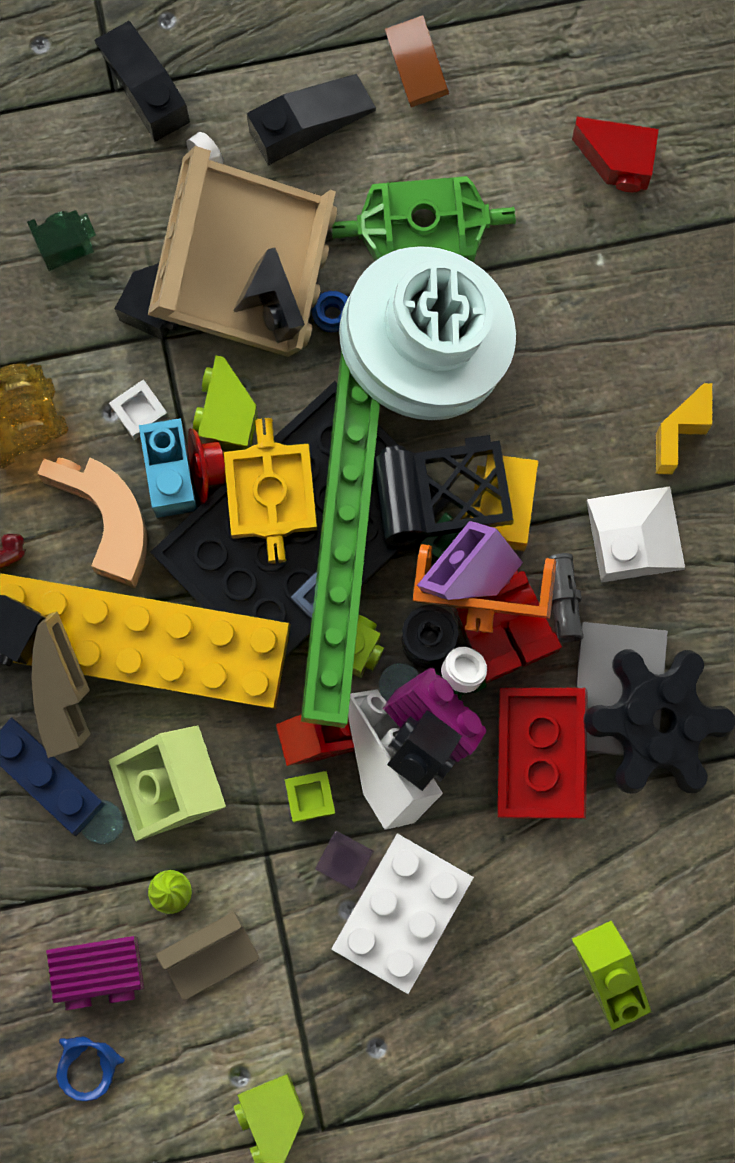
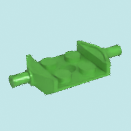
M467 176L372 184L362 213L357 215V221L334 222L332 237L333 239L356 236L359 239L363 238V242L374 261L399 249L421 246L451 251L474 262L486 228H490V225L516 224L515 208L512 206L489 210V204L484 205L474 183ZM427 209L435 215L436 219L430 226L420 227L413 222L412 215L417 210Z

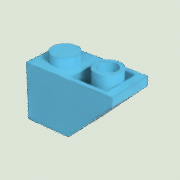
M181 418L139 425L151 505L156 517L160 518L194 512L198 507Z

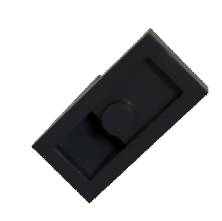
M271 248L264 253L255 265L233 311L238 312L263 305L265 325L268 330L273 331L276 342L280 343L293 339L305 324L276 248Z

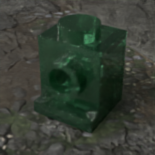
M77 210L69 213L67 211H60L50 215L45 220V223L37 225L35 219L27 221L48 271L94 252L90 238L96 236V233L87 213L78 215Z

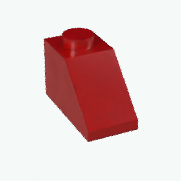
M577 116L572 140L605 183L616 185L618 190L624 192H638L640 189H648L653 172L659 129Z
M302 714L276 724L287 766L320 761L355 751L349 718L345 728L301 722Z

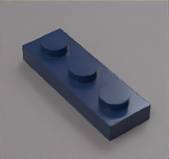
M12 717L0 729V767L74 836H77L106 804L54 756L48 758L45 747Z

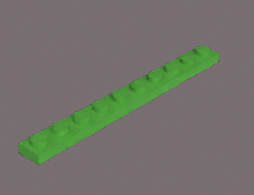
M342 350L301 722L345 728L348 723L380 403L367 394L357 383L345 362Z

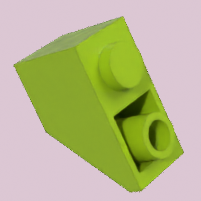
M216 355L213 368L206 367L204 372L202 392H207L204 408L197 407L193 429L198 432L202 444L218 441L221 449L224 451L245 450L251 447L256 429L255 420L258 419L257 406L226 359Z
M612 921L572 938L584 973L612 1030L651 1013L633 956Z
M289 1073L237 1095L240 1103L234 1105V1110L243 1131L251 1129L256 1142V1146L250 1148L254 1163H285L305 1116Z

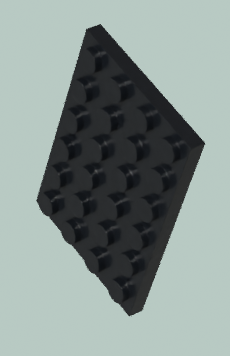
M336 381L330 384L274 436V443L287 446L309 444L317 530L294 532L283 537L286 562L279 563L277 547H275L276 563H268L266 539L256 536L232 539L226 482L150 551L151 555L202 608L291 624L285 659L310 636L312 620L291 600V596L317 572L338 384ZM379 425L377 428L374 458L380 455V451L386 447L399 446ZM374 467L361 587L406 546L390 545L385 541ZM430 488L431 500L437 492ZM444 497L433 510L434 518L451 503Z

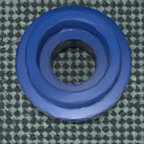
M327 291L319 295L315 307L312 308V317L315 324L326 332H339L342 311L348 297L338 291ZM330 307H336L341 313L337 318L331 319L325 315V311Z

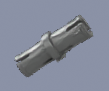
M569 553L550 555L547 558L556 560L552 598L555 634L561 643L578 641L583 639L579 615V602H581L582 597L581 591L576 588L573 555Z

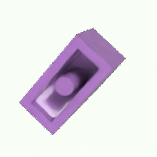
M469 521L417 586L423 592L447 600L497 595L510 582L511 577L523 562L498 529Z

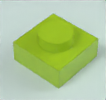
M327 771L284 779L293 823L336 815Z

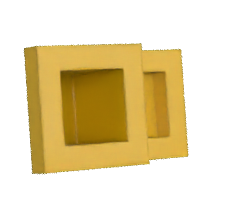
M712 383L701 385L661 423L656 433V474H673L677 468L678 434L706 435L712 426Z

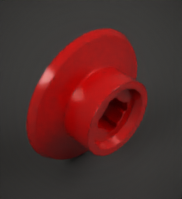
M190 428L188 431L189 460L196 495L199 502L203 504L208 498V486L225 483L224 457L218 441L202 444L197 431Z

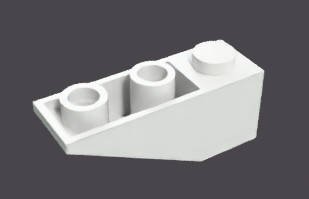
M378 689L350 693L348 718L363 795L385 830L413 824L443 793L434 778L421 791L387 765L395 753L388 745L400 728L383 710L387 701L381 696Z

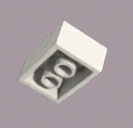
M397 833L331 950L409 994L474 877Z

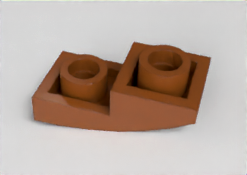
M422 15L386 28V35L410 107L412 108L448 95L449 91L424 16Z

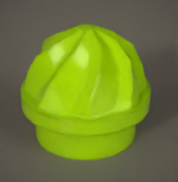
M162 871L150 882L148 888L149 900L153 907L162 913H178L185 909L191 900V884L187 877L178 871Z

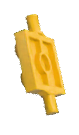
M261 418L255 420L256 445L245 450L224 452L232 539L254 536L266 539L268 563L275 564V547H277L279 563L286 562L283 537L294 532L317 530L309 444L287 446L274 443L273 419L265 418L266 435H264Z

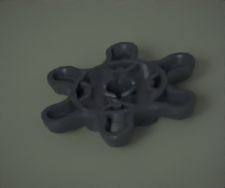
M632 649L619 651L614 656L612 668L622 684L621 698L612 706L596 705L590 707L583 718L584 728L590 735L598 738L610 736L622 744L624 759L615 774L618 788L627 794L638 793L646 785L650 773L655 769L662 768L672 773L678 787L682 791L692 794L700 792L705 787L708 778L707 772L698 757L700 742L710 736L725 737L735 727V716L731 710L720 705L714 707L706 706L698 698L696 683L704 669L702 657L695 651L683 650L674 657L670 669L664 674L658 675L649 671L638 652ZM658 709L671 714L670 727L667 733L659 732L654 726L653 717Z

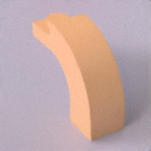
M58 457L55 463L43 459L38 476L44 484L87 499L101 511L104 531L91 565L95 573L136 588L145 564L148 540L144 517L129 487L113 470L92 458H89L83 473L80 472L81 466L70 460Z

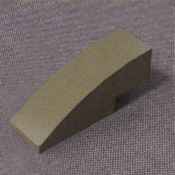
M54 612L37 625L31 674L35 715L48 758L80 748L91 735L78 705L90 689L58 612Z

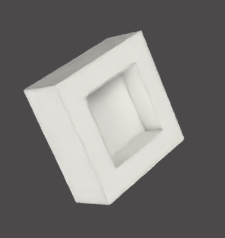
M144 379L109 403L134 440L140 437L139 425L161 422L169 417L167 411Z

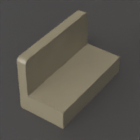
M236 912L222 917L156 953L163 970L168 971L183 1000L191 998L259 960V955Z

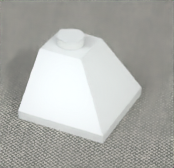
M670 486L587 499L601 583L685 569Z

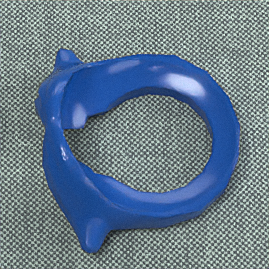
M87 1037L59 1039V1043L64 1049L56 1073L59 1087L66 1095L79 1101H91L104 1095L112 1083L116 1066L122 1064L125 1061L124 1058L106 1043L93 1042ZM88 1046L97 1049V1056L100 1057V1065L103 1071L102 1081L93 1091L87 1093L79 1092L69 1083L67 1076L68 1068Z

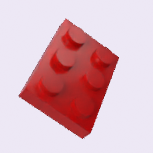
M500 688L498 818L586 819L587 731L583 723L584 714L588 708V690L586 688Z

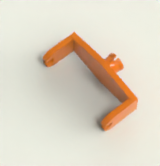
M421 544L413 593L414 602L468 609L465 630L475 632L479 630L483 633H493L494 613L550 619L556 573L555 559L546 558L539 606L475 598L447 600L423 592L417 586L431 569L432 546Z

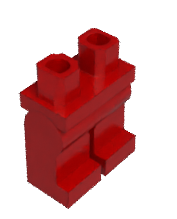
M516 571L511 577L510 582L497 595L473 597L475 599L539 606L538 599L524 571L519 573ZM452 608L468 648L479 652L486 661V684L519 670L522 665L526 667L553 655L562 648L546 618L494 613L493 633H483L479 630L478 632L465 630L468 609ZM504 629H506L507 632H508V635H509V637H510V639H511V641H512V643H513V646H514V648H515L514 650H513V647H512V645H511V643H510V641H509V639H508V636H507V634H506V632H505Z

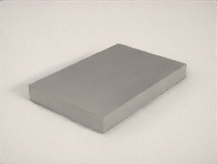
M582 622L583 639H580L576 688H586L588 690L587 710L596 705L612 706L621 698L622 684L612 668L614 656L619 651L632 649L638 652L650 672L658 675L664 674L668 631ZM658 709L653 717L654 726L658 731L660 730L661 709ZM587 732V752L624 756L622 744L617 739L610 736L598 738Z

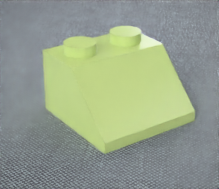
M198 725L160 733L108 760L135 841L143 840L194 822L226 807Z

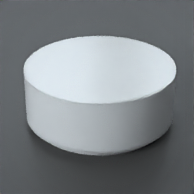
M198 132L186 141L189 151L194 146L210 150L209 160L223 164L220 150L207 134Z
M458 647L447 655L441 667V674L455 691L463 693L472 692L485 679L487 664L483 656L476 650L468 647Z

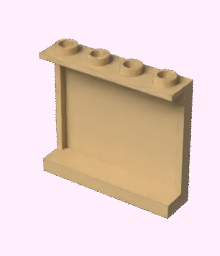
M194 146L182 160L148 315L289 357L302 350V347L305 348L310 340L312 324L308 323L310 310L315 307L320 295V285L316 284L319 269L324 267L328 257L329 247L325 245L327 230L332 228L337 215V207L333 206L336 191L329 190L324 195L319 196L209 160L210 150ZM271 248H276L305 324L293 339L280 343L276 342L273 331L268 330L265 325L263 305L238 312L233 311L255 265L264 253Z

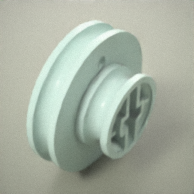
M434 247L403 248L390 252L373 262L358 279L345 303L340 319L339 336L342 354L357 383L367 394L386 408L401 415L422 420H442L457 417L481 404L506 373L511 364L516 345L513 313L497 283L482 268L467 258L454 252Z

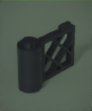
M490 435L465 438V446L418 453L407 451L403 446H389L382 449L380 455L374 458V471L384 536L387 544L395 546L410 545L423 541L427 537L458 533L462 531L469 521L489 527L513 524L514 519L500 440L491 442ZM493 454L495 468L485 480L466 468L474 457ZM463 459L461 463L457 462L456 460ZM444 462L455 469V471L445 484L441 486L427 476L426 464ZM461 474L480 486L467 503L448 491ZM496 477L498 489L491 485V483L494 481ZM430 488L437 492L432 500ZM487 491L501 501L503 513L485 516L473 508V506L484 492ZM443 497L462 509L453 521L435 523L433 510ZM467 514H469V515H471L472 517H474V518L464 519Z

